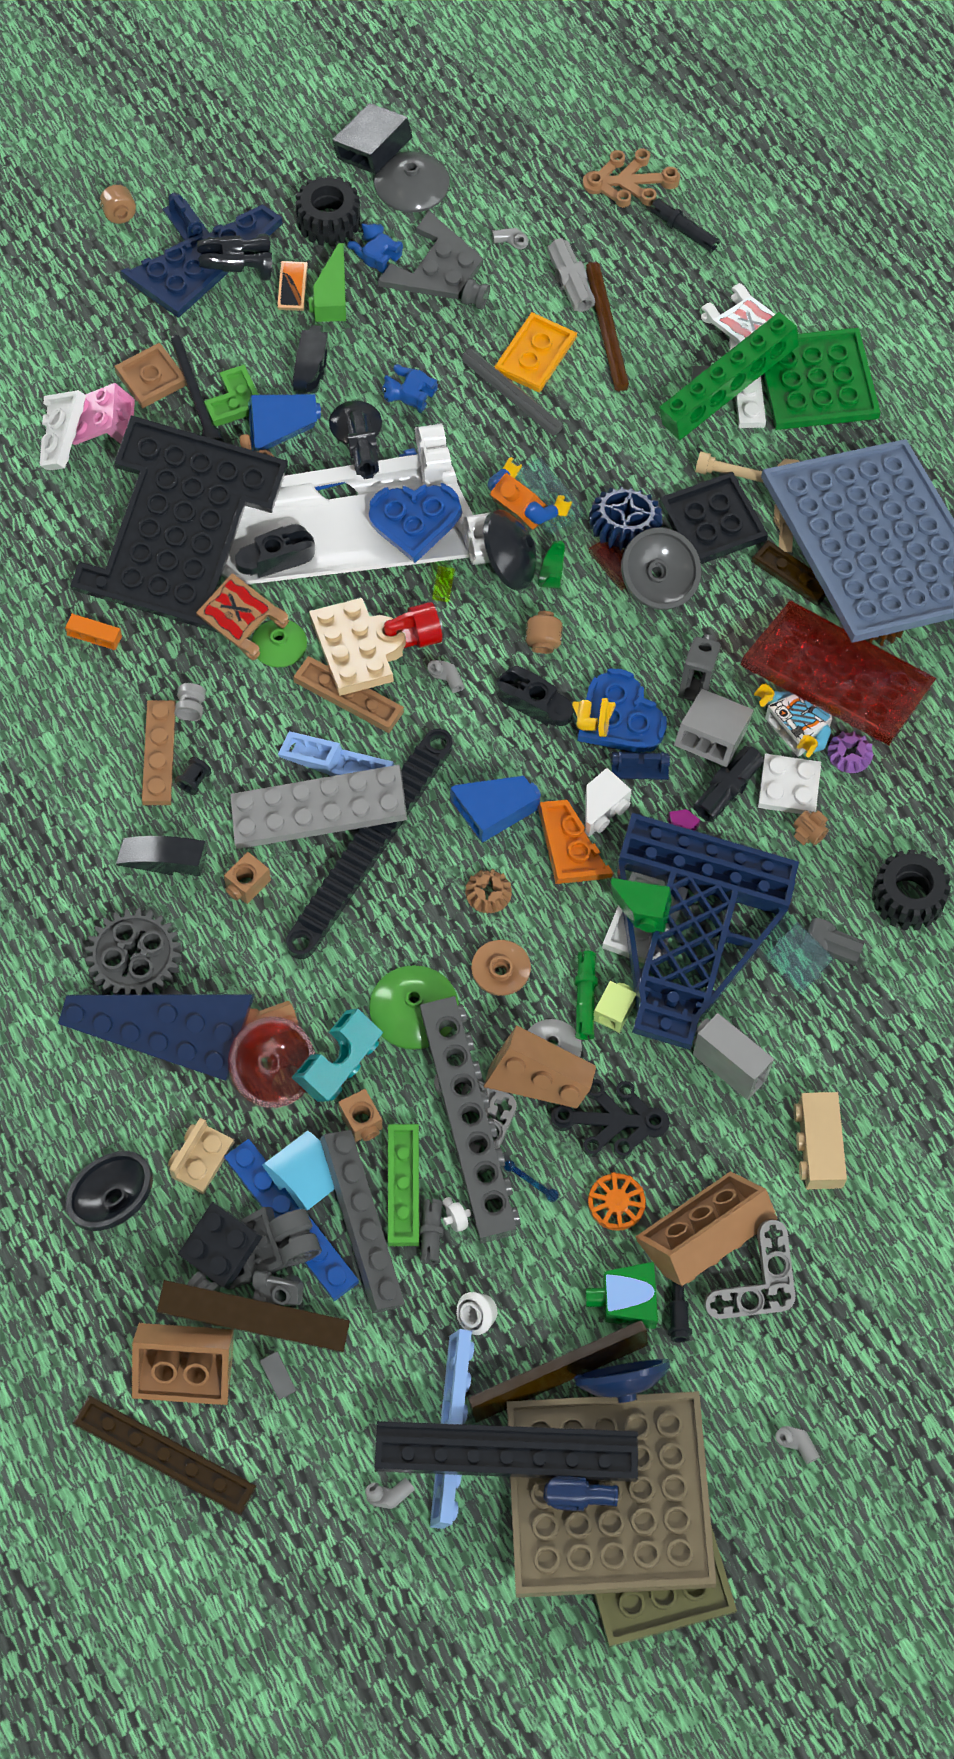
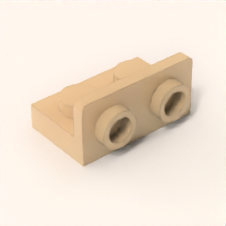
M200 1118L196 1125H190L184 1136L186 1142L180 1151L176 1150L172 1154L168 1166L170 1167L169 1170L173 1179L204 1194L225 1160L224 1156L232 1148L234 1139L207 1126L206 1120Z

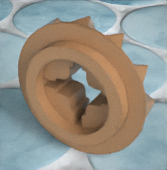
M494 869L490 871L480 870L474 876L471 875L466 885L465 894L467 901L479 912H498L504 909L511 900V882L506 879L504 873L500 874L495 872ZM491 881L495 891L491 892L488 900H486L485 890L483 889Z

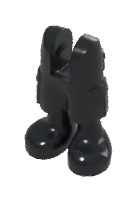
M261 233L256 238L243 240L240 235L222 236L220 238L208 237V239L197 241V251L203 254L198 258L199 267L233 273H241L244 267H252L257 269L261 280L269 281L272 273V253L269 252L271 246L270 237L268 234ZM242 251L255 252L256 254H244Z

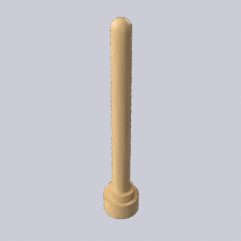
M700 451L696 473L706 475L707 472L712 473L713 471L724 474L733 472L737 477L764 483L761 478L762 471L716 461V458L711 457L710 453Z

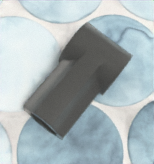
M815 918L810 922L801 947L807 953L810 951L817 953V957H825L827 955L856 966L865 941L836 930V927L827 920Z

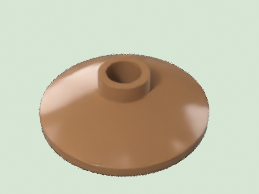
M494 940L484 944L477 950L472 960L471 970L475 982L481 989L493 995L504 996L519 991L527 983L531 972V964L527 953L518 944L508 940ZM497 968H504L506 973L498 975L495 970Z

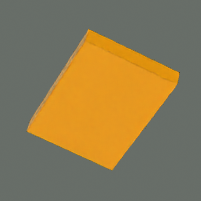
M531 312L494 367L508 379L540 393L577 338V333Z

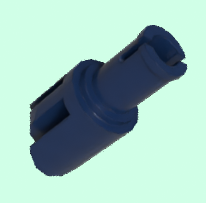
M558 1476L547 1482L544 1486L543 1496L549 1506L558 1510L584 1511V1508H587L588 1505L617 1507L618 1485L589 1484L585 1477Z

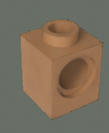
M247 852L224 875L225 890L234 900L238 901L241 899L248 904L271 881L270 870L252 854ZM246 877L252 879L248 883L239 882L242 878Z
M366 1089L338 1102L339 1112L348 1129L352 1130L355 1142L361 1139L369 1141L379 1135V1130L383 1129L382 1118ZM359 1114H366L370 1117L364 1123L354 1120Z

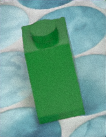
M612 878V896L634 927L640 928L645 932H665L672 903L670 887Z

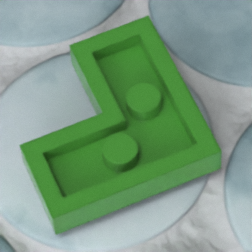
M245 365L220 372V379L227 393L204 401L212 424L216 427L249 416L248 402L251 395H258V392Z

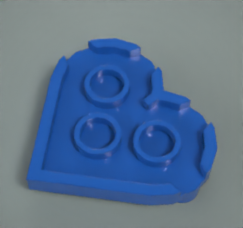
M440 483L441 486L433 485L429 487L425 484L416 490L406 486H402L403 489L394 488L390 490L386 487L376 493L370 501L369 519L373 528L414 563L443 538L462 516L463 512L458 494L453 488L443 483Z
M608 669L607 673L592 679L586 700L592 703L590 718H598L599 725L602 698H608L609 702H615L616 707L609 720L607 737H600L598 728L596 731L579 730L577 741L631 752L654 751L666 734L667 718L656 707L657 704L644 698V688L634 678V674L623 669Z

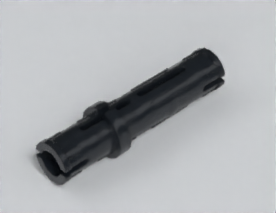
M660 198L654 201L652 205L655 208L651 207L650 212L664 220L669 228L677 229L709 253H712L718 247L715 243L719 244L720 239L684 216L682 210H675Z

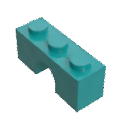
M359 1009L346 1010L329 1031L339 1044L338 1058L331 1063L322 1054L310 1055L292 1077L297 1084L318 1102L334 1100L343 1089L341 1085L344 1081L358 1072L361 1067L360 1061L364 1056L371 1054L379 1045L378 1039L383 1032Z

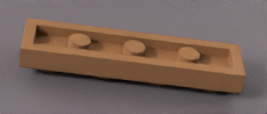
M310 656L306 658L293 676L294 683L387 733L391 732L404 713L403 706L369 688L339 696L329 667Z
M147 700L142 788L143 805H172L176 724L174 712L176 700Z

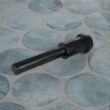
M671 1280L672 1301L668 1303L670 1328L667 1330V1335L671 1336L672 1342L683 1343L689 1341L690 1335L693 1333L692 1329L689 1328V1302L685 1301L684 1285L680 1286Z

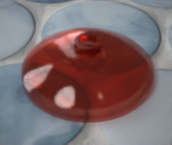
M263 1017L248 1023L238 1032L230 1047L228 1069L232 1083L242 1097L260 1107L279 1108L295 1102L306 1091L292 1077L310 1055H315L312 1042L300 1026L282 1017ZM264 1057L268 1060V1066L266 1068H264L261 1064V1061Z

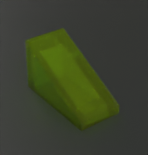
M438 566L432 600L449 602L456 574L455 568Z

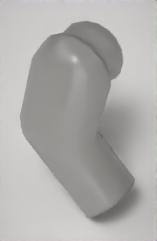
M441 660L429 662L427 666L428 672L437 679L447 681L452 693L462 691L465 688L455 665Z
M783 1426L776 1432L775 1439L777 1443L783 1447L799 1450L806 1465L820 1458L805 1430Z

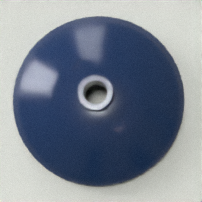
M668 1359L634 1361L587 1371L576 1375L574 1380L575 1384L584 1391L598 1397H617L618 1403H626L637 1400V1393L653 1387L670 1369V1362Z

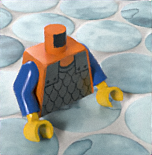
M512 457L508 458L504 467L488 481L487 486L491 491L490 496L492 499L532 530L538 524L557 517V515L567 516L572 505V501L565 502V496L558 495L555 504L547 506L535 493L515 479L522 465H514L512 463L514 458Z

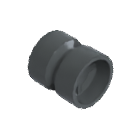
M306 1209L287 1212L269 1223L274 1241L281 1244L278 1252L285 1267L307 1262L322 1252L316 1234L310 1233L313 1225Z

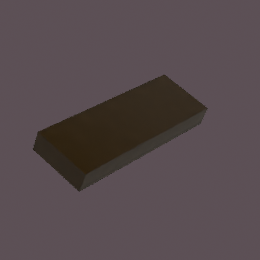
M768 540L752 557V563L814 605L818 606L826 597L812 569Z

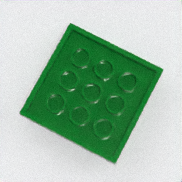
M859 327L798 334L799 346L763 374L775 430L874 420L880 417L881 412Z

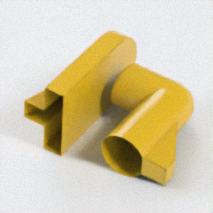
M602 698L599 725L598 718H590L592 707L590 701L573 702L572 706L577 716V728L585 731H596L598 728L599 736L607 737L609 720L616 707L615 702H609L608 698Z

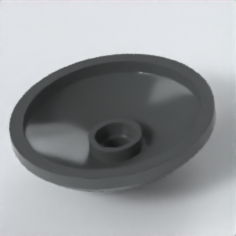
M406 151L397 153L375 174L374 188L380 200L387 206L398 211L415 213L429 210L438 205L448 193L450 179L447 169L437 158L423 152Z
M651 528L641 532L629 542L622 556L621 572L626 588L638 602L652 609L669 610L681 606L694 595L701 579V563L696 549L682 534L667 528ZM652 569L658 571V577L653 576Z

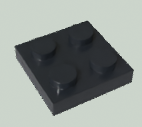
M211 1202L178 1255L218 1285L229 1290L263 1236L219 1204Z

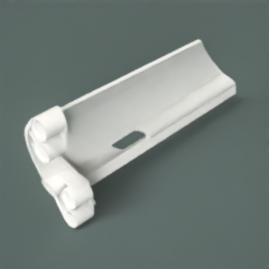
M443 424L415 427L418 454L378 460L379 472L371 479H363L362 476L356 475L354 465L284 476L272 513L245 506L222 575L228 578L233 573L246 584H255L461 558H470L472 565L490 563L483 534L485 519L490 513L473 515L457 484L456 474L451 465ZM345 482L352 486L358 495L327 499L315 487ZM440 483H443L453 488L458 494L463 512L462 516L443 538L414 563L373 528L369 519L370 501L376 493L386 487L390 490L394 488L403 489L402 486H406L416 490L425 484L429 487L433 485L441 486ZM291 524H299L305 527L314 538L315 554L312 560L306 564L258 578V574L252 576L245 575L236 569L235 556L240 551V548L254 543L255 537L282 526L284 528Z

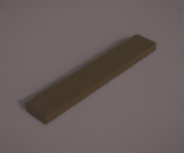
M166 1280L163 1281L156 1313L341 1353L344 1352L350 1320Z
M642 1320L469 1397L470 1410L475 1422H480L506 1410L507 1401H526L573 1380L576 1375L597 1369L648 1346L646 1327Z
M90 1395L72 1423L79 1429L239 1516L242 1515L257 1488L256 1485Z

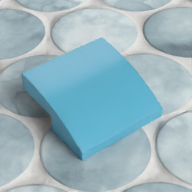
M309 1131L304 1132L262 1164L278 1189L286 1188L300 1209L309 1210L335 1189L321 1142Z

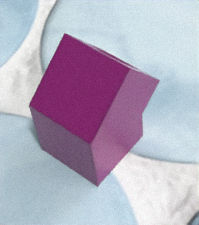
M687 809L671 811L668 814L669 824L693 831L699 827L700 819Z

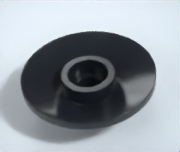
M355 400L342 403L336 407L329 419V427L334 437L348 444L349 432L346 417L350 416L352 411L362 410L365 414H369L372 431H375L377 436L382 428V418L379 411L373 405Z

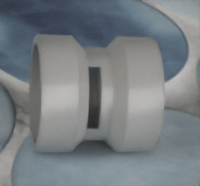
M193 683L181 684L178 687L177 697L179 702L175 706V716L181 720H200L203 714L201 703L205 701L206 695L205 688Z

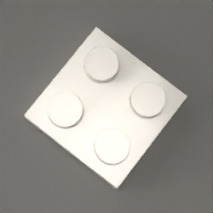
M765 754L758 808L802 814L806 810L810 813L813 811L816 813L821 762Z

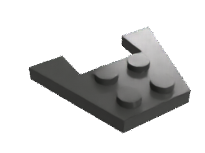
M428 211L417 226L416 233L434 241L435 244L414 273L390 263L378 280V286L459 299L467 281L470 278L473 279L483 265V258L432 212Z

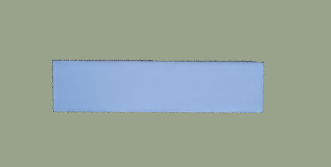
M291 731L288 732L278 753V756L330 776L394 766L393 761L343 750L340 743ZM296 743L292 752H290L289 750L291 745Z

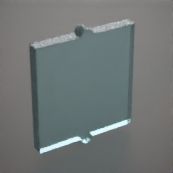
M798 922L784 937L778 938L776 946L765 957L800 994L815 979H820L822 971L834 960Z

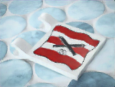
M736 284L732 287V291L735 293L731 296V299L737 305L720 315L712 303H707L702 306V310L705 312L701 315V319L705 323L714 324L738 344L775 315L750 296L742 284Z

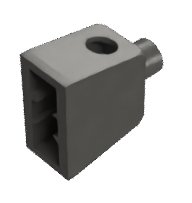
M705 634L702 637L693 638L683 669L678 694L679 698L695 701L701 689L709 691L721 644L717 642L713 635ZM695 670L703 672L701 680L693 676Z

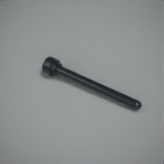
M173 335L171 343L203 428L201 436L224 442L221 430L212 424L181 337Z

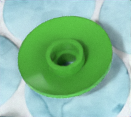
M272 620L267 621L258 627L252 637V642L258 645L260 649V655L257 659L271 667H287L296 663L302 658L307 648L305 632L298 624L290 620L284 628L278 627ZM277 636L283 637V639L280 641H277L274 638Z

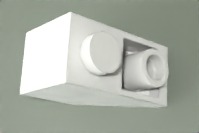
M608 768L588 783L586 787L585 833L588 837L596 831L601 833L610 823L609 819L616 813L619 816L622 815L631 804V789Z

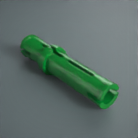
M585 950L577 954L578 971L574 979V985L577 986L575 1037L580 1040H588V1035L589 1039L594 1038L595 987L598 986V978L595 976L596 953Z

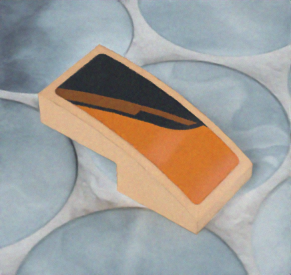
M281 262L278 310L304 311L307 262Z

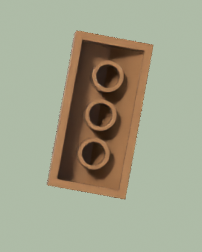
M730 1171L635 1237L666 1278L683 1286L693 1281L697 1275L710 1266L716 1265L721 1258L731 1251L740 1248L744 1242L757 1234L758 1227L763 1221L769 1219L777 1220V1216L767 1189Z

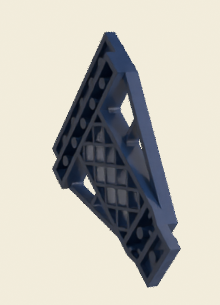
M631 814L616 866L618 879L627 880L625 870L663 880L665 886L670 887L671 895L677 902L676 905L670 907L667 919L670 930L661 934L659 931L652 933L643 968H639L633 924L623 912L638 1011L632 1033L688 1050L691 1049L698 1023L785 917L796 882L798 861L639 814ZM681 887L689 888L694 893V896L683 900L677 889ZM710 895L717 896L723 904L712 909L706 897ZM699 901L705 913L694 917L688 906ZM735 903L744 904L776 915L757 940L732 933L729 930ZM682 910L688 921L677 926L670 914ZM726 910L723 922L721 923L716 914ZM710 918L716 930L705 934L699 922ZM692 926L699 938L688 943L681 931ZM674 935L681 946L669 951L663 940ZM719 935L715 949L710 939ZM703 943L710 955L698 960L692 948ZM725 943L748 948L749 950L717 990H713ZM657 944L663 955L652 960ZM685 952L692 964L681 969L674 957ZM668 961L674 972L662 977L656 966ZM712 961L708 975L703 965ZM696 969L703 981L692 986L685 974ZM649 970L651 971L654 977L648 975ZM678 978L682 985L670 981Z

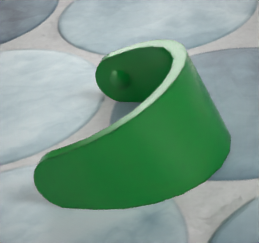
M554 541L549 547L540 568L539 587L560 589L565 544L562 541Z

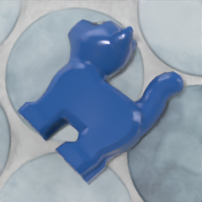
M363 223L362 239L368 243L362 248L359 243L349 241L347 247L353 250L366 265L384 273L389 266L387 264L389 259L396 262L402 256L403 243L401 241L395 242L391 237L385 235L384 227L381 224L367 225Z
M399 364L394 365L393 370L395 373L406 378L404 383L400 384L387 375L384 376L385 383L382 387L384 399L387 402L400 400L408 406L415 407L419 413H422L427 406L425 402L427 396L432 398L437 391V380L427 376L419 369L402 367Z

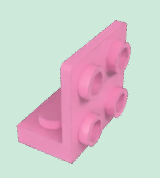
M116 383L85 394L84 409L80 415L76 436L72 444L77 445L105 433L121 444L131 415L134 416L135 399Z

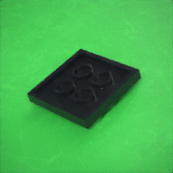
M733 472L665 495L659 499V505L672 529L682 534L691 542L698 553L701 564L767 541L768 533Z

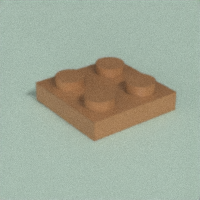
M161 343L114 366L115 373L142 409L187 386L182 371Z

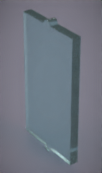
M541 457L526 466L522 465L515 479L535 493L547 506L554 505L558 495L565 496V502L572 501L567 516L557 515V517L540 524L548 535L565 526L569 527L570 523L586 515V512Z

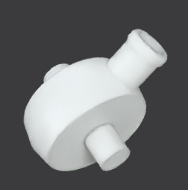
M446 1197L443 1200L447 1215L446 1218H443L445 1226L450 1224L455 1232L465 1230L469 1225L467 1217L471 1216V1211L469 1209L464 1210L459 1202L453 1203L451 1197Z

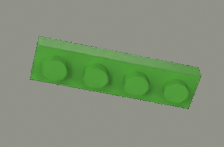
M388 1124V1246H419V1124Z

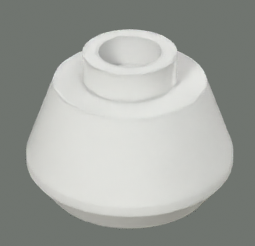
M468 1292L458 1301L457 1319L460 1325L465 1330L472 1331L473 1335H481L487 1332L497 1318V1306L488 1295Z

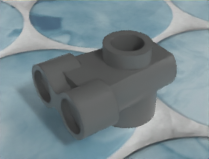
M268 1271L254 1272L253 1287L255 1291L253 1300L276 1305H300L302 1303L304 1286L298 1276L289 1274L280 1278L272 1276V1273Z

